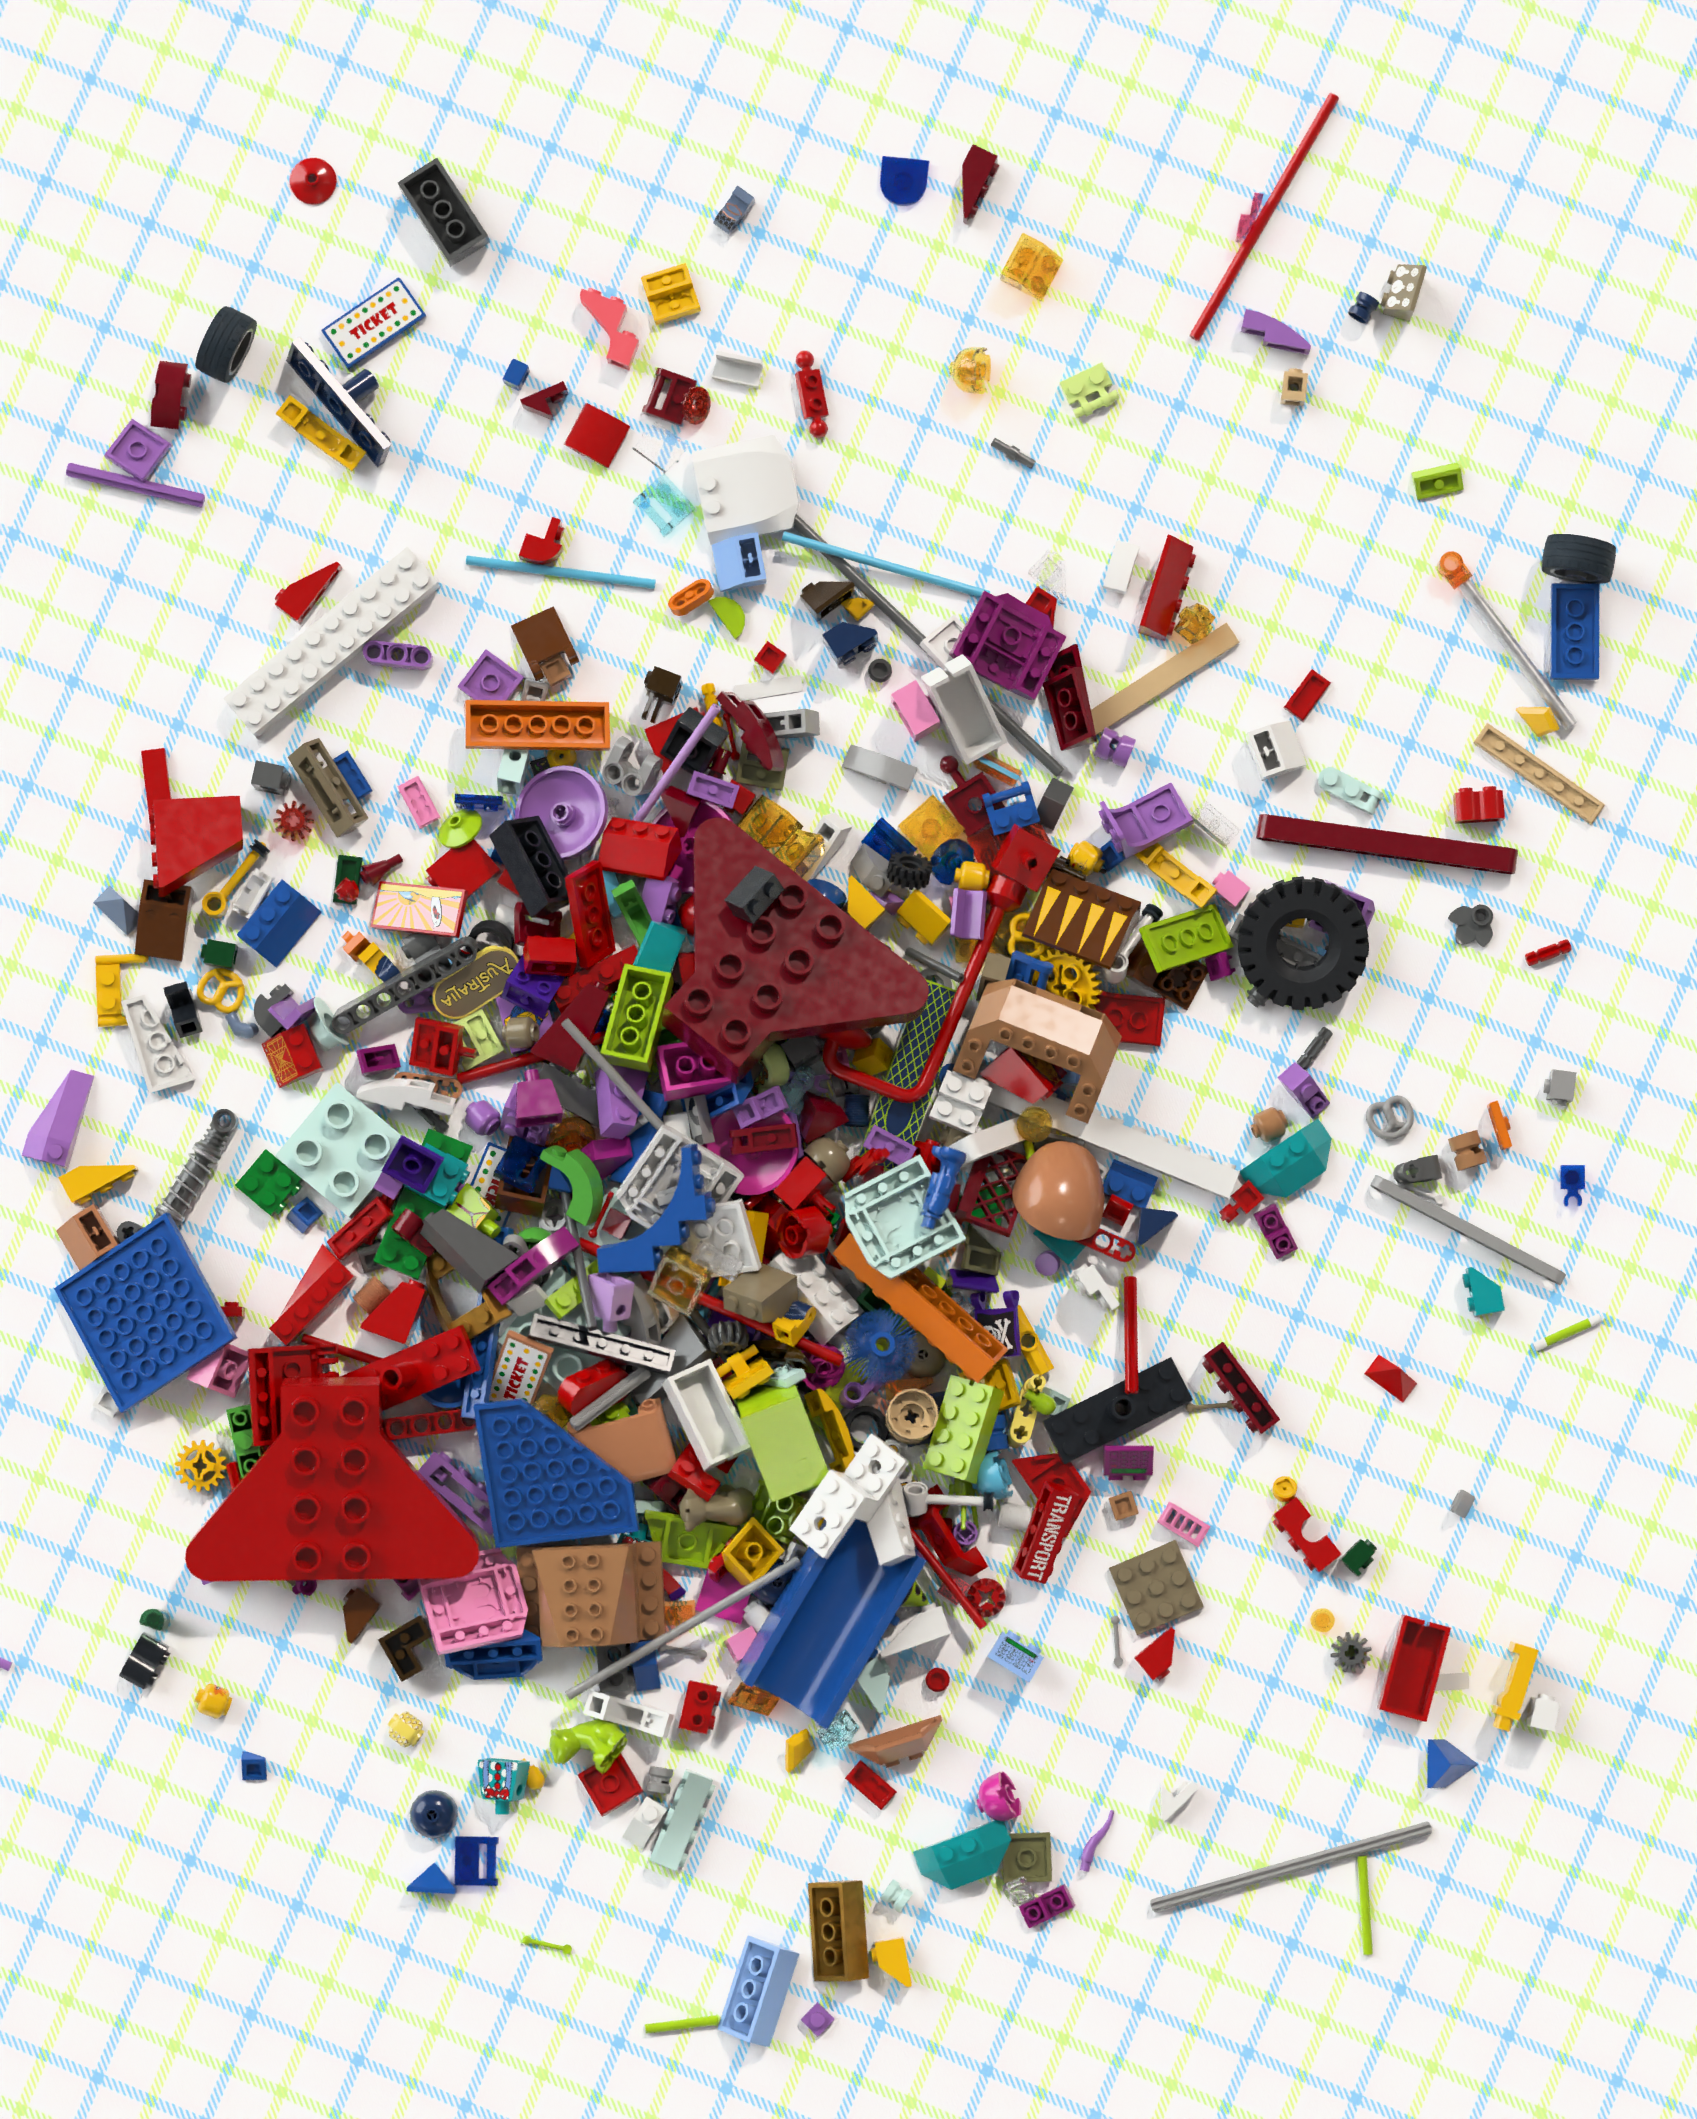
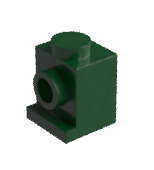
M1359 1539L1339 1560L1356 1577H1359L1361 1574L1359 1568L1366 1569L1374 1561L1371 1556L1375 1553L1377 1547L1368 1539L1365 1541Z

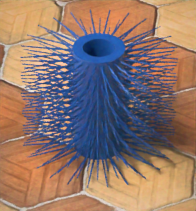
M881 1308L879 1309L878 1317L877 1314L875 1316V1309L870 1322L866 1316L868 1313L864 1315L866 1320L862 1325L860 1324L859 1327H856L855 1336L851 1337L849 1335L852 1333L846 1332V1339L851 1341L841 1347L851 1346V1348H854L853 1354L851 1355L852 1350L843 1349L840 1351L848 1352L847 1355L849 1356L846 1357V1360H850L846 1364L855 1361L848 1368L863 1360L861 1362L863 1363L867 1359L860 1367L861 1369L866 1364L858 1378L865 1371L861 1380L865 1377L868 1378L866 1381L869 1379L870 1381L876 1380L877 1378L878 1386L882 1372H884L882 1376L883 1384L885 1380L888 1384L889 1381L886 1378L889 1372L893 1375L897 1369H902L903 1366L901 1365L905 1363L904 1361L907 1358L910 1360L908 1362H913L914 1359L912 1358L915 1355L912 1356L911 1354L916 1352V1350H909L915 1348L911 1345L914 1341L911 1338L915 1335H910L912 1331L903 1334L910 1327L895 1336L892 1335L896 1329L893 1332L892 1330L900 1320L899 1318L895 1322L898 1313L892 1318L893 1314L890 1316L889 1314L885 1315L884 1309V1316L882 1318L880 1316ZM876 1343L882 1345L884 1351L878 1350Z

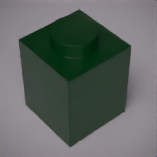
M208 939L207 945L203 944L201 958L204 959L203 963L205 965L234 970L239 946L233 943Z

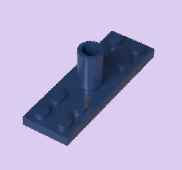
M300 337L295 339L291 344L286 362L378 468L385 463L392 444L388 435L375 426L373 418L368 413L365 414L357 405L379 388L375 376L369 370L364 369L343 385H340L329 372L327 364L316 357L311 345L304 342Z

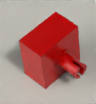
M1014 823L991 866L1037 892L1061 850Z
M807 1156L773 1191L780 1202L790 1211L815 1206L826 1219H829L832 1215L825 1208L829 1209L833 1214L837 1209L836 1206L824 1197L834 1184L828 1175Z

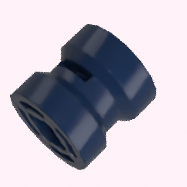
M1360 291L1356 297V303L1351 305L1347 313L1356 321L1368 324L1372 311H1375L1380 303L1373 296Z

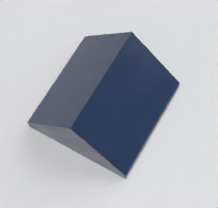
M1141 1208L1135 1245L1138 1248L1141 1247L1179 1215L1174 1211Z

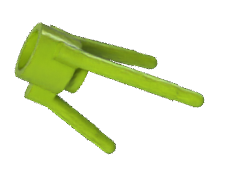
M954 1478V1484H949L948 1495H954L955 1493L958 1496H975V1489L972 1483ZM950 1505L943 1509L942 1518H946ZM961 1505V1530L964 1531L966 1529L967 1506ZM971 1506L973 1523L978 1530L977 1506Z

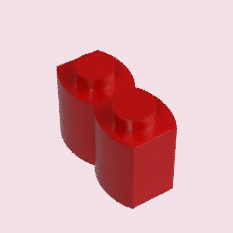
M1496 786L1482 787V791H1473L1471 787L1460 788L1453 795L1455 824L1499 822L1505 819L1503 790H1497Z

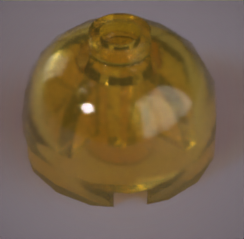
M966 347L950 363L949 374L953 377L954 383L961 391L981 395L986 392L987 388H983L985 380L989 382L991 376L990 355L985 354V351L988 350L987 348Z

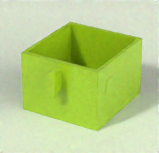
M762 1384L751 1388L750 1393L745 1397L734 1399L740 1416L739 1419L772 1502L800 1491L807 1492L817 1488L829 1471L796 1385L783 1388Z

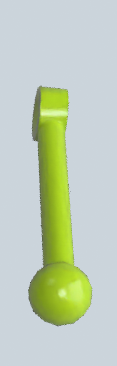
M528 1935L522 1938V1943L525 1945L535 1944L562 1950L564 1954H570L572 1951V1947L569 1944L564 1946L531 1939Z

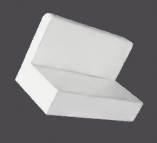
M716 350L712 379L759 389L764 366L762 359Z

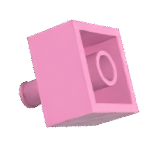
M916 680L891 694V703L914 742L940 728V719L935 713L933 702L929 695L926 696Z
M228 1344L190 1369L186 1379L235 1399L249 1366L248 1351Z

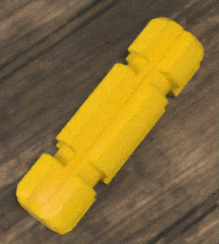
M703 684L701 690L702 694L705 695L704 703L706 712H708L712 704H717L718 706L719 704L716 699L717 695H714L716 692L714 684ZM719 711L712 722L722 728L723 721L722 717H719L721 714Z

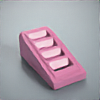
M1170 1501L1157 1520V1523L1199 1547L1211 1527ZM1175 1510L1177 1513L1171 1524L1166 1521L1172 1511ZM1180 1516H1185L1179 1529L1174 1527ZM1189 1520L1193 1521L1194 1523L1188 1533L1185 1534L1183 1530ZM1197 1525L1201 1526L1202 1528L1197 1537L1193 1539L1191 1535Z

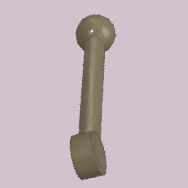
M1229 1400L1227 1403L1202 1405L1188 1403L1185 1409L1191 1413L1194 1410L1227 1407L1232 1410L1234 1407L1230 1403L1232 1400Z

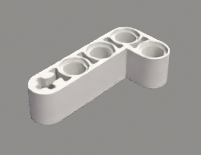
M1018 1116L966 1136L948 1147L967 1154L966 1160L960 1168L963 1169L977 1160L1019 1145L1025 1140L1032 1138L1023 1117Z

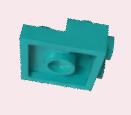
M426 1143L425 1148L444 1157L442 1164L424 1194L404 1183L403 1187L446 1209L448 1204L452 1206L459 1194L456 1192L459 1184L464 1185L470 1175L468 1171L469 1165Z

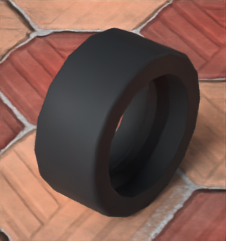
M481 921L473 927L468 936L476 940L481 933H492L502 941L504 947L513 949L514 940L512 934L499 921ZM466 946V951L472 953L473 950Z
M872 1406L854 1408L843 1418L855 1452H858L864 1444L856 1441L851 1434V1424L858 1416L866 1415L873 1418L878 1426L877 1436L883 1441L887 1438L888 1429L885 1416L880 1410Z

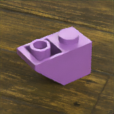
M667 876L664 881L646 878L641 897L652 921L670 925L674 922L676 917L675 908L682 896L681 887L683 881Z
M1296 1062L1277 1077L1286 1091L1312 1119L1330 1104L1311 1075Z

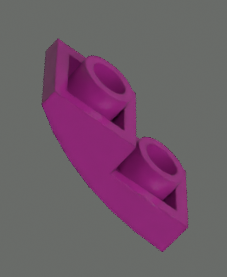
M1275 1203L1253 1214L1276 1259L1298 1249Z
M1063 1884L1018 1907L1030 1929L1076 1905L1066 1884Z

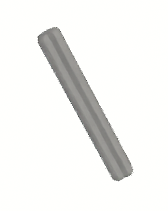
M637 1368L569 1420L571 1426L576 1431H579L651 1376L650 1371Z

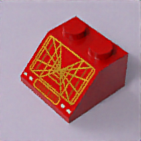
M304 1023L283 1031L261 1044L279 1088L324 1070Z

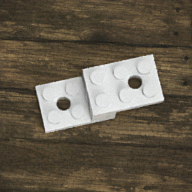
M871 1433L844 1473L829 1470L789 1530L823 1558L828 1559L855 1519L865 1522L870 1521L910 1462L878 1436ZM879 1461L881 1469L879 1473L874 1474L872 1467L875 1462ZM824 1517L826 1519V1527L820 1531L818 1522Z

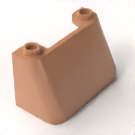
M660 1398L643 1401L638 1407L639 1414L593 1427L591 1422H589L579 1431H576L570 1422L566 1423L570 1435L633 1483L668 1474L677 1461L674 1444Z

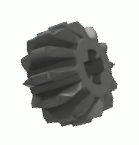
M720 1321L719 1324H713L712 1328L709 1329L708 1342L712 1352H717L718 1355L726 1354L729 1356L730 1354L742 1352L748 1347L749 1334L746 1325L739 1323V1321Z
M1345 1632L1346 1641L1338 1635L1336 1639L1341 1643L1340 1646L1331 1644L1332 1648L1338 1649V1653H1331L1330 1657L1340 1658L1334 1663L1336 1667L1344 1662L1343 1672H1347L1350 1664L1352 1673H1356V1664L1361 1669H1364L1366 1666L1361 1660H1371V1657L1365 1656L1364 1652H1370L1372 1648H1363V1645L1368 1641L1367 1638H1363L1358 1642L1360 1633L1356 1632L1353 1640H1351L1350 1632ZM1353 1645L1352 1649H1357L1353 1659H1349L1350 1656H1345V1651L1349 1649L1348 1646Z

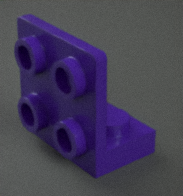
M522 955L505 983L501 998L544 1019L553 997L566 976L525 974L524 958Z

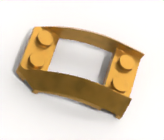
M438 1251L433 1253L430 1258H427V1290L436 1317L444 1332L459 1325H464L469 1340H472L513 1315L512 1311L508 1310L506 1305L503 1306L487 1288L481 1292L485 1300L484 1303L453 1321L443 1300L438 1280L455 1269Z

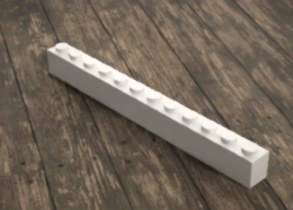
M981 1063L976 1078L989 1082V1087L992 1088L988 1104L1022 1116L1025 1119L1072 1138L1084 1140L1087 1144L1226 1200L1230 1198L1240 1173L1235 1170L1236 1166L1226 1161H1223L1222 1164L1213 1161V1156L1204 1152H1200V1155L1190 1152L1191 1147L1178 1143L1177 1146L1168 1143V1138L1159 1134L1152 1137L1146 1134V1129L1137 1125H1133L1132 1128L1123 1125L1124 1120L1111 1116L1110 1119L1101 1116L1102 1112L1095 1108L1088 1124L1069 1117L1065 1114L1071 1099L1066 1098L1065 1101L1058 1099L1055 1092L1044 1102L1040 1098L1032 1104L983 1078L979 1073L988 1065Z

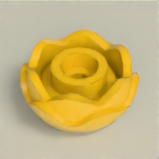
M548 750L547 761L550 767L573 766L577 760L575 750Z

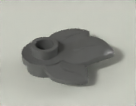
M1483 904L1476 905L1473 908L1461 906L1453 910L1448 916L1452 923L1458 925L1455 933L1457 944L1464 945L1476 940L1480 946L1485 947L1492 939L1493 931L1490 924L1493 921V912L1488 906ZM1477 913H1483L1485 920L1479 921L1476 917Z

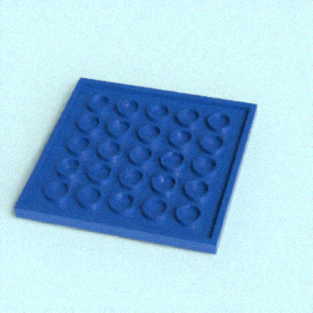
M164 1213L54 1288L120 1413L127 1412L237 1339L232 1326L170 1213Z

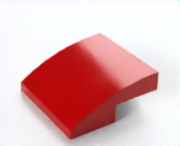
M585 403L563 445L582 456L590 458L601 466L609 468L631 426Z

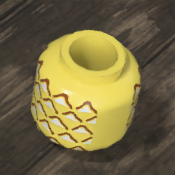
M408 1711L401 1713L400 1716L395 1713L387 1724L391 1727L388 1732L389 1737L404 1748L410 1745L414 1747L425 1732L422 1730V1721Z

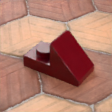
M564 381L522 398L520 402L523 409L554 421L547 403L552 402V404L563 401L565 396L568 395V390Z

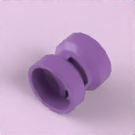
M966 1521V1529L964 1531L961 1530L960 1522L954 1526L952 1534L959 1546L965 1547L976 1540L978 1531L972 1522Z

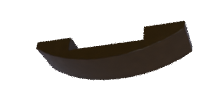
M777 1340L748 1342V1347L754 1344L759 1352L746 1360V1364L761 1356L764 1360L788 1362L792 1368L804 1369L806 1373H815L817 1370L796 1347Z

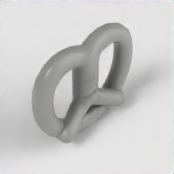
M1391 1096L1385 1102H1375L1367 1108L1366 1122L1370 1130L1381 1139L1392 1140L1400 1138L1409 1132L1413 1125V1108L1410 1102L1403 1096ZM1398 1102L1404 1106L1407 1115L1406 1123L1396 1120L1392 1104ZM1377 1109L1383 1110L1388 1123L1383 1131L1377 1127L1373 1120V1113ZM1393 1128H1400L1395 1132H1391Z

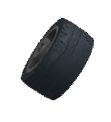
M223 306L215 315L202 339L195 361L196 369L218 381L229 383L242 366L250 350L257 329V321L234 308Z
M1548 535L1543 550L1541 570L1547 575L1568 581L1590 584L1608 583L1613 575L1616 546L1601 539L1582 535Z

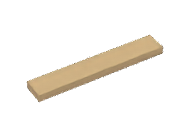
M1486 723L1473 744L1590 825L1605 806L1604 803L1489 723Z

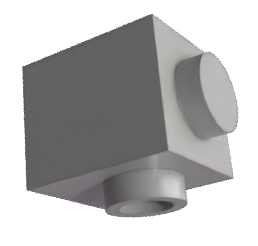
M1552 1069L1549 1079L1544 1081L1543 1093L1547 1094L1546 1100H1552V1104L1558 1106H1566L1567 1103H1571L1574 1098L1577 1072Z

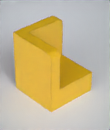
M878 1037L872 1039L870 1047L855 1050L852 1064L859 1071L872 1076L889 1069L893 1051Z

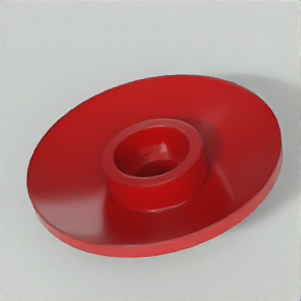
M314 157L306 158L297 163L292 169L289 184L292 193L298 200L306 204L316 205L327 201L333 195L337 185V177L333 167L325 160ZM309 176H316V181L312 183L309 182Z

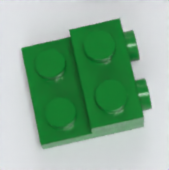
M265 1149L235 1186L273 1217L274 1214H281L286 1208L287 1204L285 1201L290 1195L294 1197L303 1186L300 1183L303 1179Z

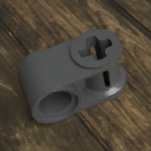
M1438 1155L1421 1157L1398 1164L1393 1171L1395 1181L1401 1185L1442 1179Z

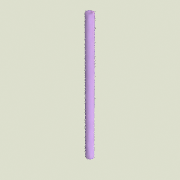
M712 704L633 820L644 821L721 710L717 704Z

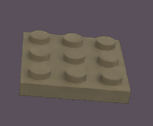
M1176 1540L1109 1567L1136 1635L1204 1607Z

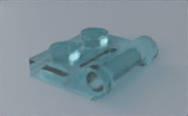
M665 473L657 478L632 502L637 508L640 507L655 523L664 538L696 510V507ZM650 496H652L659 503V505L669 514V516L672 518L671 521L666 523V521L648 503L647 499Z

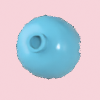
M1000 1450L985 1454L978 1472L977 1484L972 1483L973 1488L979 1489L983 1496L984 1492L986 1494L993 1492L996 1500L1009 1498L1013 1495V1490L1008 1491V1485L1012 1484L1005 1458L999 1459Z

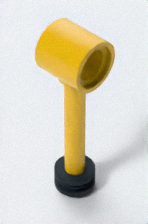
M255 839V844L252 843L253 846H249L252 849L251 853L221 891L209 892L204 896L202 907L209 917L219 919L226 915L228 911L227 897L260 856L265 858L264 854L270 852L264 842H259ZM220 900L221 907L218 910L212 911L209 909L211 901Z

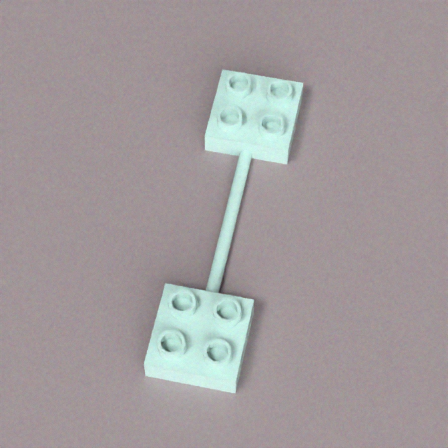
M336 1082L276 1153L275 1157L352 1219L376 1190L373 1186L382 1173L381 1170L401 1134ZM403 1189L400 1190V1192H399V1194H398V1196H397V1198H396V1200H395V1203H398V1200H399V1198H400V1195H401ZM559 1266L541 1289L549 1297L573 1277ZM583 1303L561 1320L587 1327ZM547 1305L542 1306L523 1316H517L500 1336L498 1342L503 1345L509 1329L528 1337L534 1313L555 1319L558 1318ZM595 1316L597 1330L603 1331V1319ZM619 1320L617 1331L609 1333L629 1337L631 1327L623 1325V1320ZM540 1342L554 1348L543 1379L557 1391L566 1377L605 1360L597 1356Z

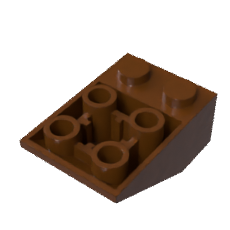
M144 879L139 906L135 955L182 962L194 897L192 886L183 885L165 897H159V890L154 889L153 880Z
M1141 938L1128 957L1126 977L1182 1009L1188 1010L1208 970L1202 963L1194 961L1157 973L1145 943Z

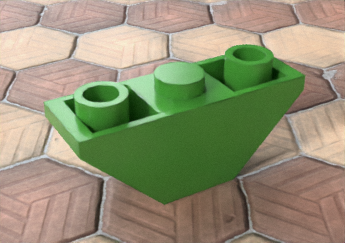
M250 1404L226 1410L241 1478L246 1475L264 1453L262 1446H253Z

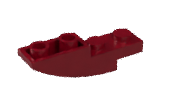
M721 691L716 699L721 704V709L728 715H731L736 720V725L745 731L740 737L746 744L745 748L761 760L760 764L766 770L783 771L785 766L778 739L762 710L754 701H741L733 692Z

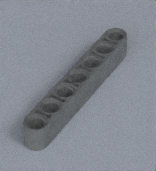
M462 937L339 1007L333 1016V1029L339 1034H347L469 965L476 959L478 951L477 941L472 937ZM468 946L473 952L464 954L460 949ZM448 958L452 961V964L444 966L440 963V960ZM421 970H428L432 975L425 978L419 972ZM403 981L408 982L411 988L403 989L399 986V983ZM386 993L391 999L383 1001L378 995ZM366 1005L370 1008V1011L364 1013L358 1007ZM346 1017L350 1022L348 1024H341L338 1018Z

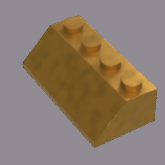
M863 1880L808 1883L814 1981L869 1979Z

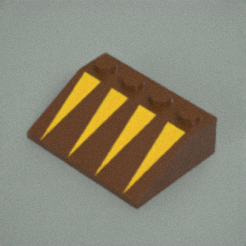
M1053 869L1040 891L1022 936L1111 970L1139 922L1141 902Z

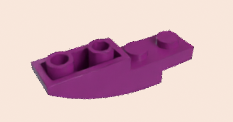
M564 1226L504 1269L505 1272L487 1287L504 1306L539 1276H544L579 1247L580 1244Z

